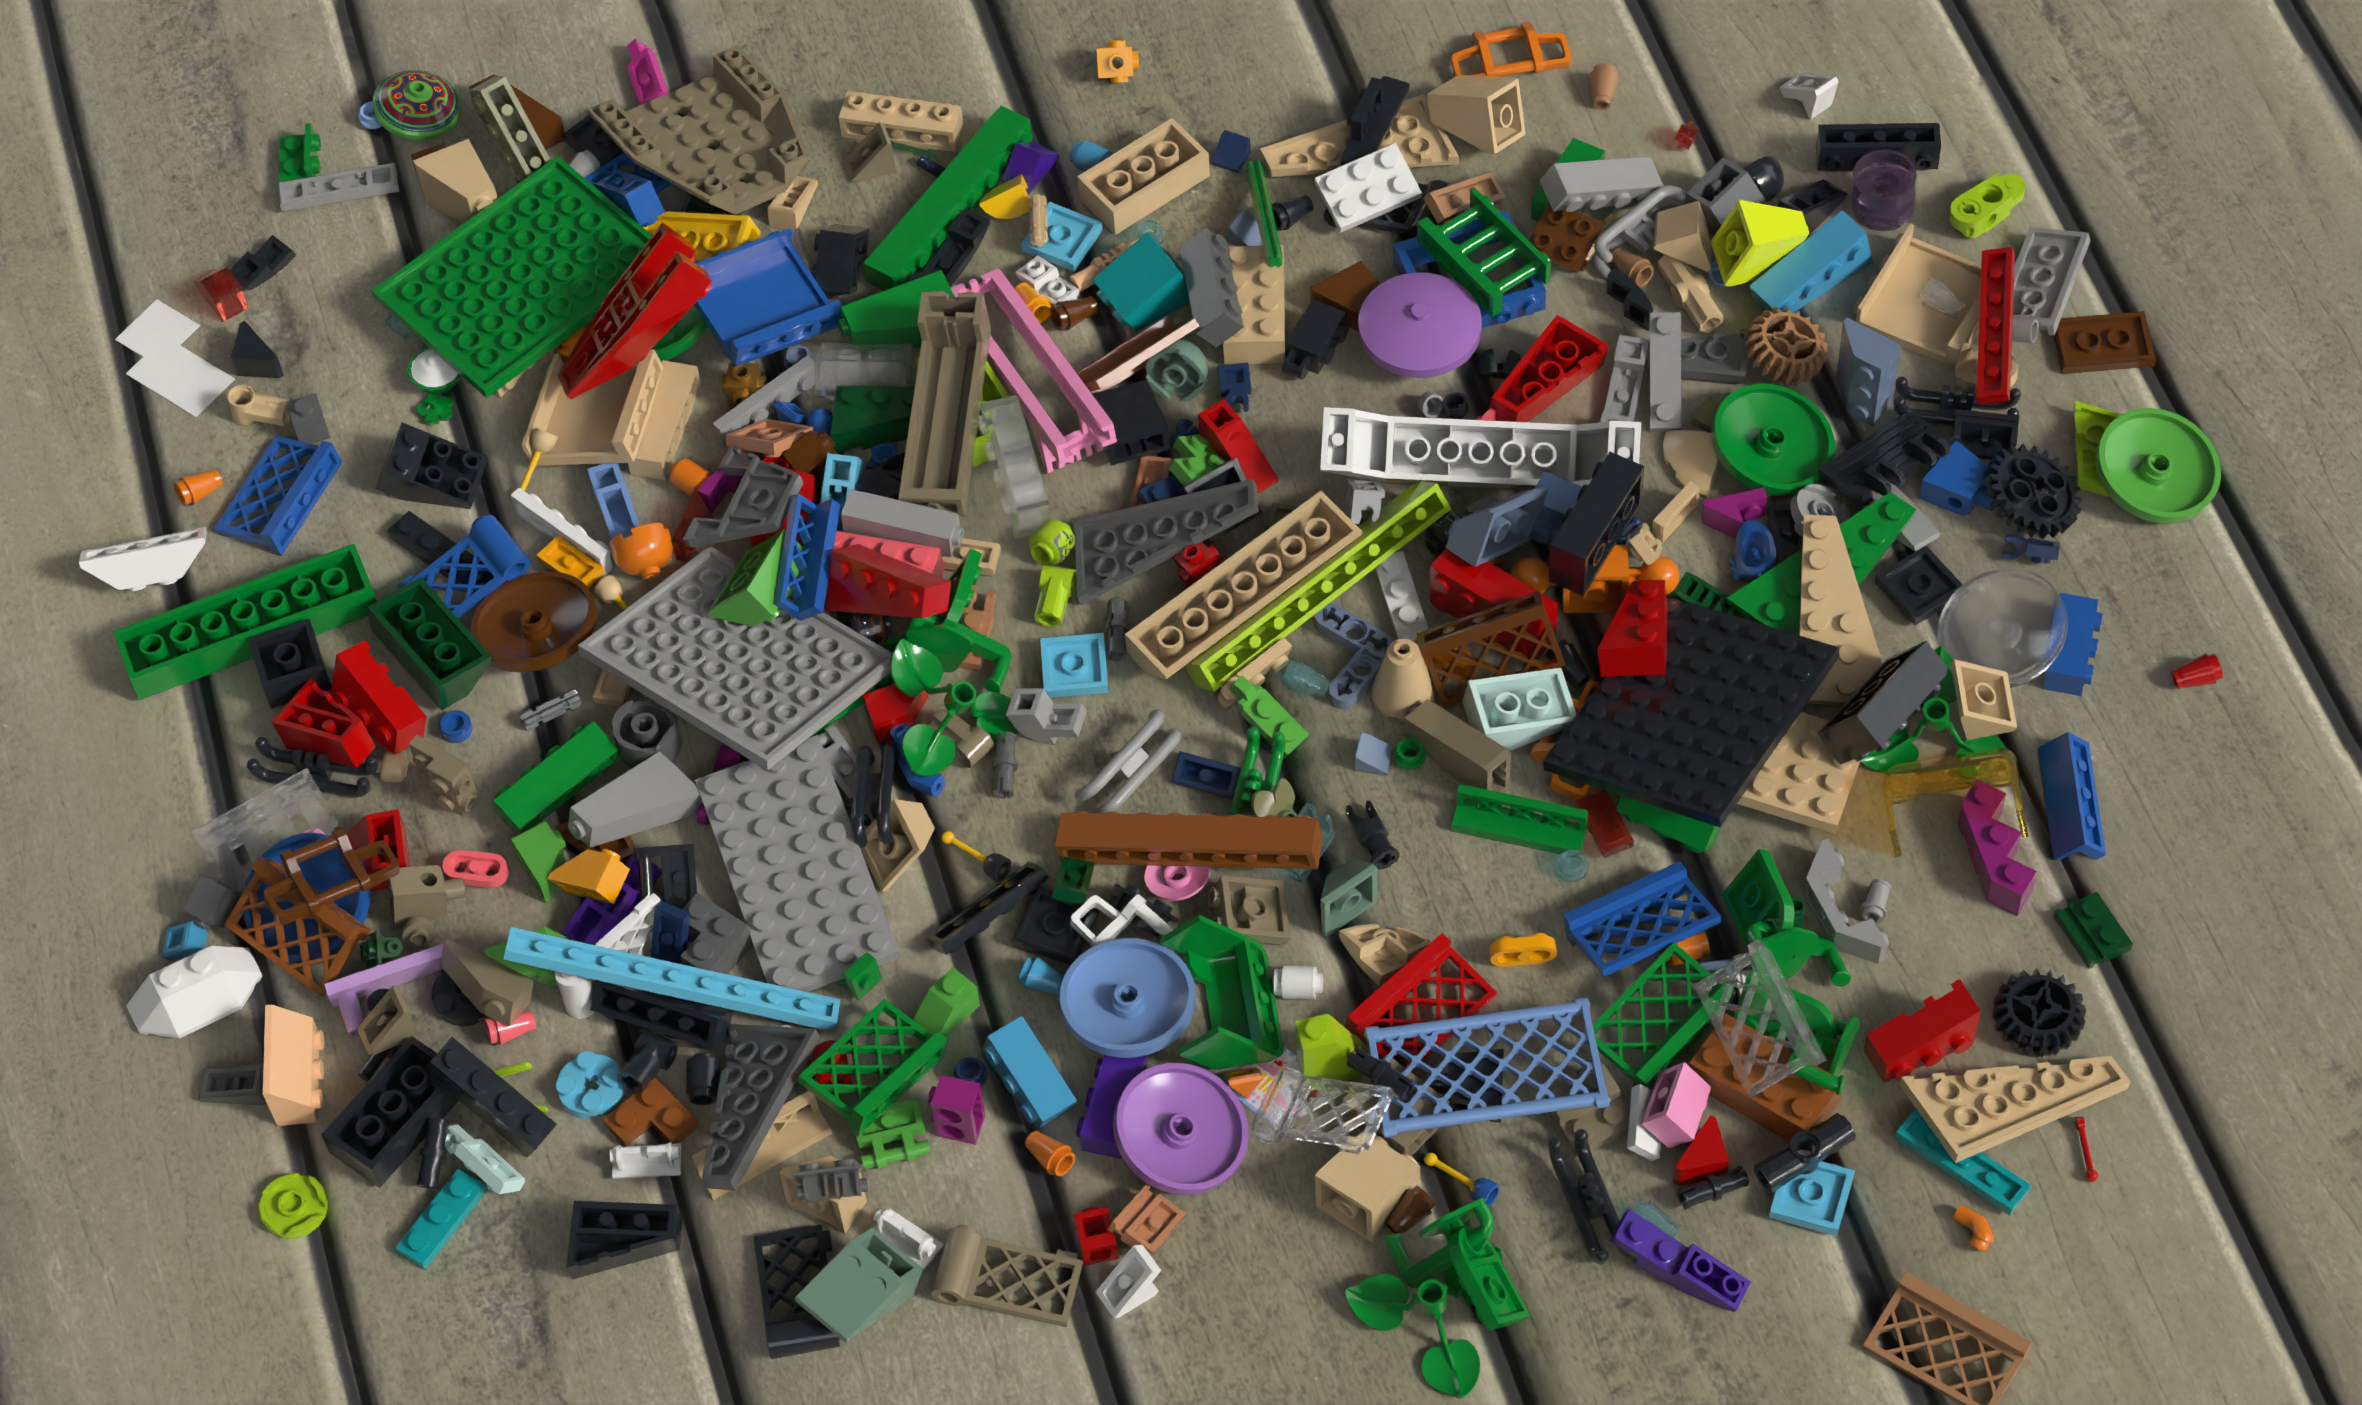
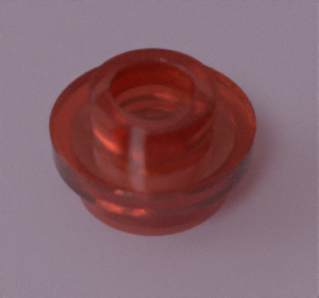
M1689 121L1687 126L1681 124L1674 140L1679 142L1677 148L1681 149L1684 147L1688 150L1690 149L1699 130L1698 127L1693 126L1694 122Z

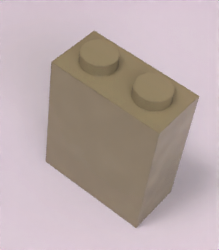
M1393 1058L1389 1061L1391 1067L1399 1073L1406 1070L1405 1067ZM1410 1072L1407 1077L1413 1079L1417 1085L1424 1084L1413 1073ZM1365 1075L1357 1085L1352 1084L1342 1096L1343 1116L1360 1130L1367 1132L1371 1136L1377 1135L1382 1137L1390 1145V1148L1400 1154L1406 1153L1413 1156L1440 1128L1397 1133V1136L1384 1138L1381 1133L1382 1120L1376 1086L1371 1084V1079ZM1430 1086L1426 1089V1091L1437 1098L1443 1097ZM1413 1090L1410 1095L1407 1094L1408 1098L1406 1100L1401 1099L1394 1093L1392 1095L1400 1101L1408 1103L1417 1092ZM1420 1097L1412 1108L1417 1111L1418 1116L1434 1114L1436 1104L1426 1097ZM1388 1101L1389 1119H1399L1402 1108Z

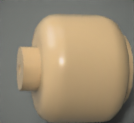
M385 752L382 760H378V770L376 772L380 773L379 779L382 782L403 781L407 775L409 762L406 755L401 753L394 755L391 752Z

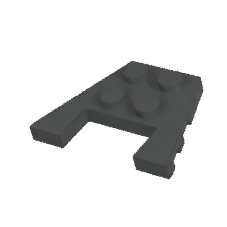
M730 445L719 467L725 475L743 476L721 520L693 518L683 538L687 547L692 548L780 531L789 513L791 498L793 495L798 494L803 484L799 474L773 462L768 464L760 460L757 455L753 453L746 454L739 447Z

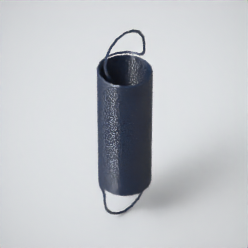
M923 155L917 161V166L937 177L946 169Z

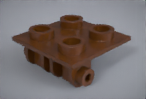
M1548 203L1529 241L1540 252H1544L1549 257L1551 263L1578 273V271L1584 272L1588 264L1585 258L1600 233L1604 222L1578 211H1553L1550 203Z

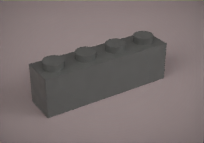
M1204 228L1179 247L1193 319L1195 318L1199 325L1195 329L1196 334L1217 348L1244 328L1241 316L1242 308L1237 297L1238 288L1234 282L1233 266L1228 254V243L1221 235H1216L1209 229Z

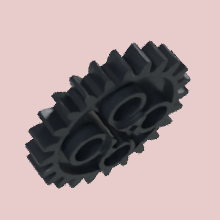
M2021 444L2018 449L2011 445L2007 451L2002 449L1990 461L1989 467L1984 472L1987 478L1983 481V484L1990 487L1985 492V495L1994 498L1989 504L1990 507H1999L2000 511L1997 516H2006L2008 518L2007 526L2015 523L2017 524L2018 533H2021L2025 528L2031 538L2037 532L2041 539H2044L2048 534L2052 538H2055L2059 532L2063 534L2078 519L2076 516L2082 510L2078 506L2082 502V498L2076 496L2081 489L2071 484L2076 477L2067 476L2065 472L2069 467H2059L2057 465L2059 458L2055 457L2053 460H2050L2047 450L2042 454H2038L2036 446H2033L2028 451L2024 444Z

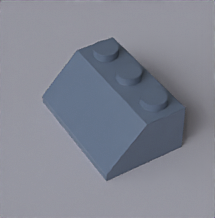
M1846 317L1842 327L1836 373L1837 384L1846 412L1855 419L1874 426L1893 401L1901 344Z
M1541 486L1494 502L1483 509L1476 510L1463 518L1456 519L1449 528L1448 534L1450 536L1445 548L1476 567L1530 542L1549 489Z

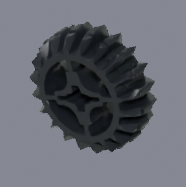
M2038 968L2033 971L2031 976L2025 970L2019 974V978L2011 975L2007 984L2002 983L1997 996L1994 998L1992 1017L1993 1020H1996V1031L2003 1032L2002 1038L2004 1042L2014 1041V1051L2022 1046L2026 1048L2027 1056L2032 1053V1050H2037L2041 1058L2046 1054V1050H2049L2056 1056L2059 1053L2060 1047L2068 1050L2072 1041L2076 1042L2079 1039L2080 1031L2084 1028L2086 1008L2085 1005H2082V994L2075 993V983L2065 985L2064 975L2058 979L2053 978L2051 969L2046 975H2040ZM2042 1005L2043 1007L2040 1013L2039 1020H2036V1015L2039 1006Z

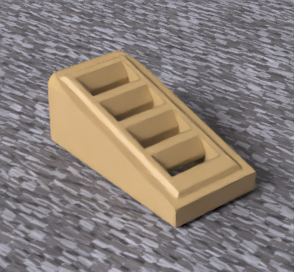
M797 176L786 192L778 194L769 205V225L785 230L791 228L792 231H796L815 193L818 180Z

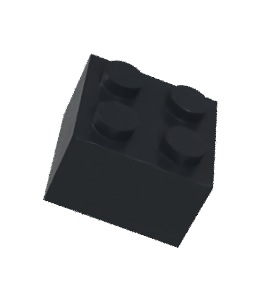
M310 619L248 638L261 684L271 709L289 703L310 678L316 682L321 690L328 691L332 689Z

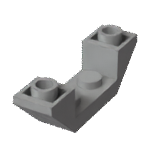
M1828 839L1822 840L1806 877L1804 897L1828 940L1835 944L1837 950L1877 964L1885 961L1886 949L1889 947L1885 931L1882 928L1878 929L1873 918L1850 926L1843 910L1839 911L1834 903L1835 897L1830 885L1840 882L1844 860L1840 851L1833 849Z

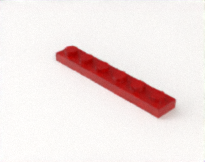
M2013 247L1982 250L1976 399L1979 405L2010 401L2015 265Z

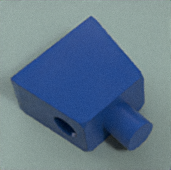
M1955 441L1950 447L1951 453L1946 457H1941L1922 479L1919 498L1961 516L1969 515L1977 504L1993 511L1996 507H1990L1989 504L1994 498L1985 495V492L1990 487L1983 484V481L1987 478L1984 472L1989 466L1962 444Z

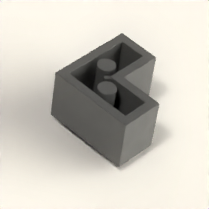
M698 892L682 909L690 912L688 940L692 942L680 956L683 965L728 974L753 946L749 926Z

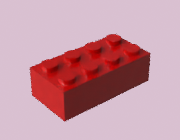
M1447 548L1430 565V602L1439 611L1447 612L1457 619L1537 592V590L1488 561L1474 567ZM1540 593L1556 636L1558 603ZM1542 619L1529 622L1524 631L1539 637L1544 628ZM1503 631L1496 635L1493 642L1508 648L1515 635ZM1546 635L1544 640L1550 642L1548 635ZM1520 637L1514 650L1529 656L1535 643ZM1541 646L1534 659L1538 660L1548 648Z

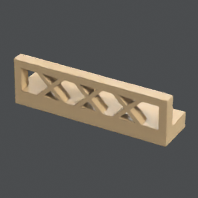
M808 1090L783 1104L738 1186L832 1134L831 1127L820 1112L816 1096ZM707 1148L691 1156L696 1174L703 1185V1163H705ZM706 1188L713 1200L731 1191Z

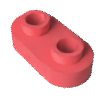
M456 850L449 853L444 858L442 864L447 880L462 878L466 886L496 888L504 884L509 876V869L505 859L501 855L494 853ZM459 869H466L464 872H457ZM492 872H497L495 875L488 876Z

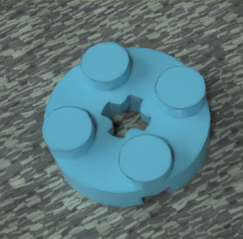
M591 1051L581 1052L577 1058L564 1066L556 1081V1089L563 1108L569 1114L580 1119H590L589 1116L599 1114L603 1117L611 1113L620 1105L625 1095L624 1087L617 1081V1073L621 1070L620 1066L613 1059L605 1055L595 1054ZM596 1081L597 1090L589 1089L587 1092L584 1091L587 1082Z

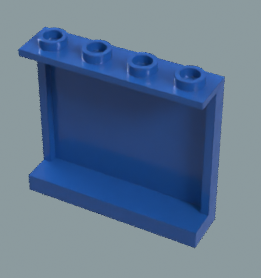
M791 228L781 232H772L767 237L754 242L748 241L730 251H721L714 257L706 260L695 261L697 265L708 272L712 282L710 283L711 288L708 294L703 299H698L694 306L734 367L838 328L837 320L840 319L842 304L839 300L830 303L790 243L793 232Z

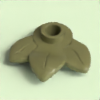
M1280 778L1272 793L1266 790H1258L1252 796L1251 809L1256 817H1264L1266 815H1276L1278 817L1298 816L1292 809L1295 800L1294 790L1284 778Z

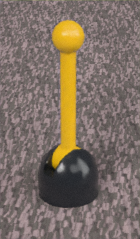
M946 831L942 834L941 839L945 844L952 843L982 861L984 873L992 880L1000 882L1009 873L1011 860L1004 855L993 853L986 857L954 838L952 832Z

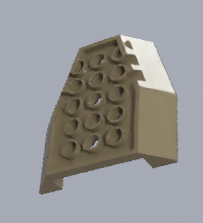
M738 45L713 56L714 74L627 111H624L614 99L588 109V114L635 164L705 202L735 215L768 201L778 194L785 193L809 160V153L786 94ZM740 181H748V182H750V183L745 184L744 182H740Z

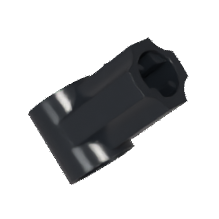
M645 1030L635 1044L633 1055L617 1073V1081L629 1093L643 1092L660 1069L668 1070L671 1067L678 1052V1043Z

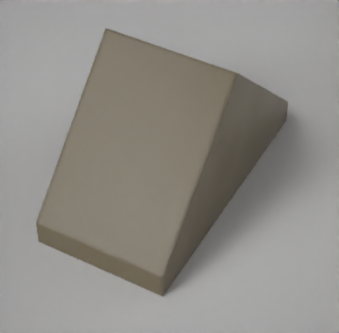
M879 122L844 159L852 182L858 183L896 172L892 144L884 123Z
M392 986L357 1028L369 1055H376L406 1042L411 1036L414 1038L418 1036L398 986Z

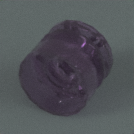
M1885 149L1872 151L1864 155L1855 164L1852 173V209L1854 216L1860 224L1872 230L1890 231L1906 225L1913 217L1916 207L1917 174L1915 165L1911 160L1898 151Z

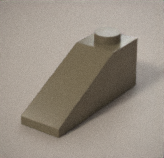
M450 939L444 942L441 967L480 1013L510 1026L530 1005L534 980Z

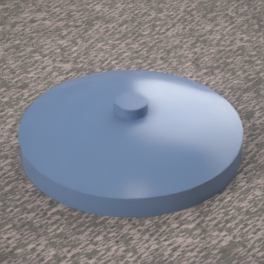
M1115 939L1088 949L1071 964L1063 978L1060 989L1061 1012L1068 1030L1087 1048L1111 1057H1140L1155 1053L1169 1046L1186 1030L1195 1010V986L1187 965L1167 947L1144 939Z

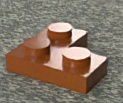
M655 1077L643 1092L633 1094L602 1119L604 1126L624 1146H628L651 1126L667 1142H672V1144L680 1143L699 1127L698 1120Z

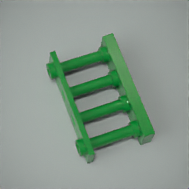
M1476 188L1470 190V208L1441 226L1435 225L1428 217L1417 222V242L1460 285L1471 293L1491 317L1502 312L1503 293L1535 274L1545 285L1550 282L1551 261L1544 252H1540L1494 207L1490 198L1483 196ZM1476 218H1479L1487 226L1486 229L1460 245L1454 244L1447 237ZM1496 236L1506 245V247L1478 264L1476 262L1473 263L1466 256ZM1515 255L1525 264V266L1497 283L1495 281L1492 282L1485 275V273Z

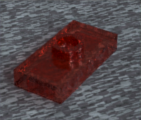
M1606 790L1576 801V808L1588 811L1587 829L1603 858L1634 847V839L1620 814L1616 811V807Z

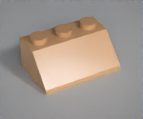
M265 1005L263 1096L277 1126L318 1122V1109H323L322 1090L318 1089V1080L324 1078L322 1059H319V1050H324L323 1031L317 1029L312 1017L275 1005Z

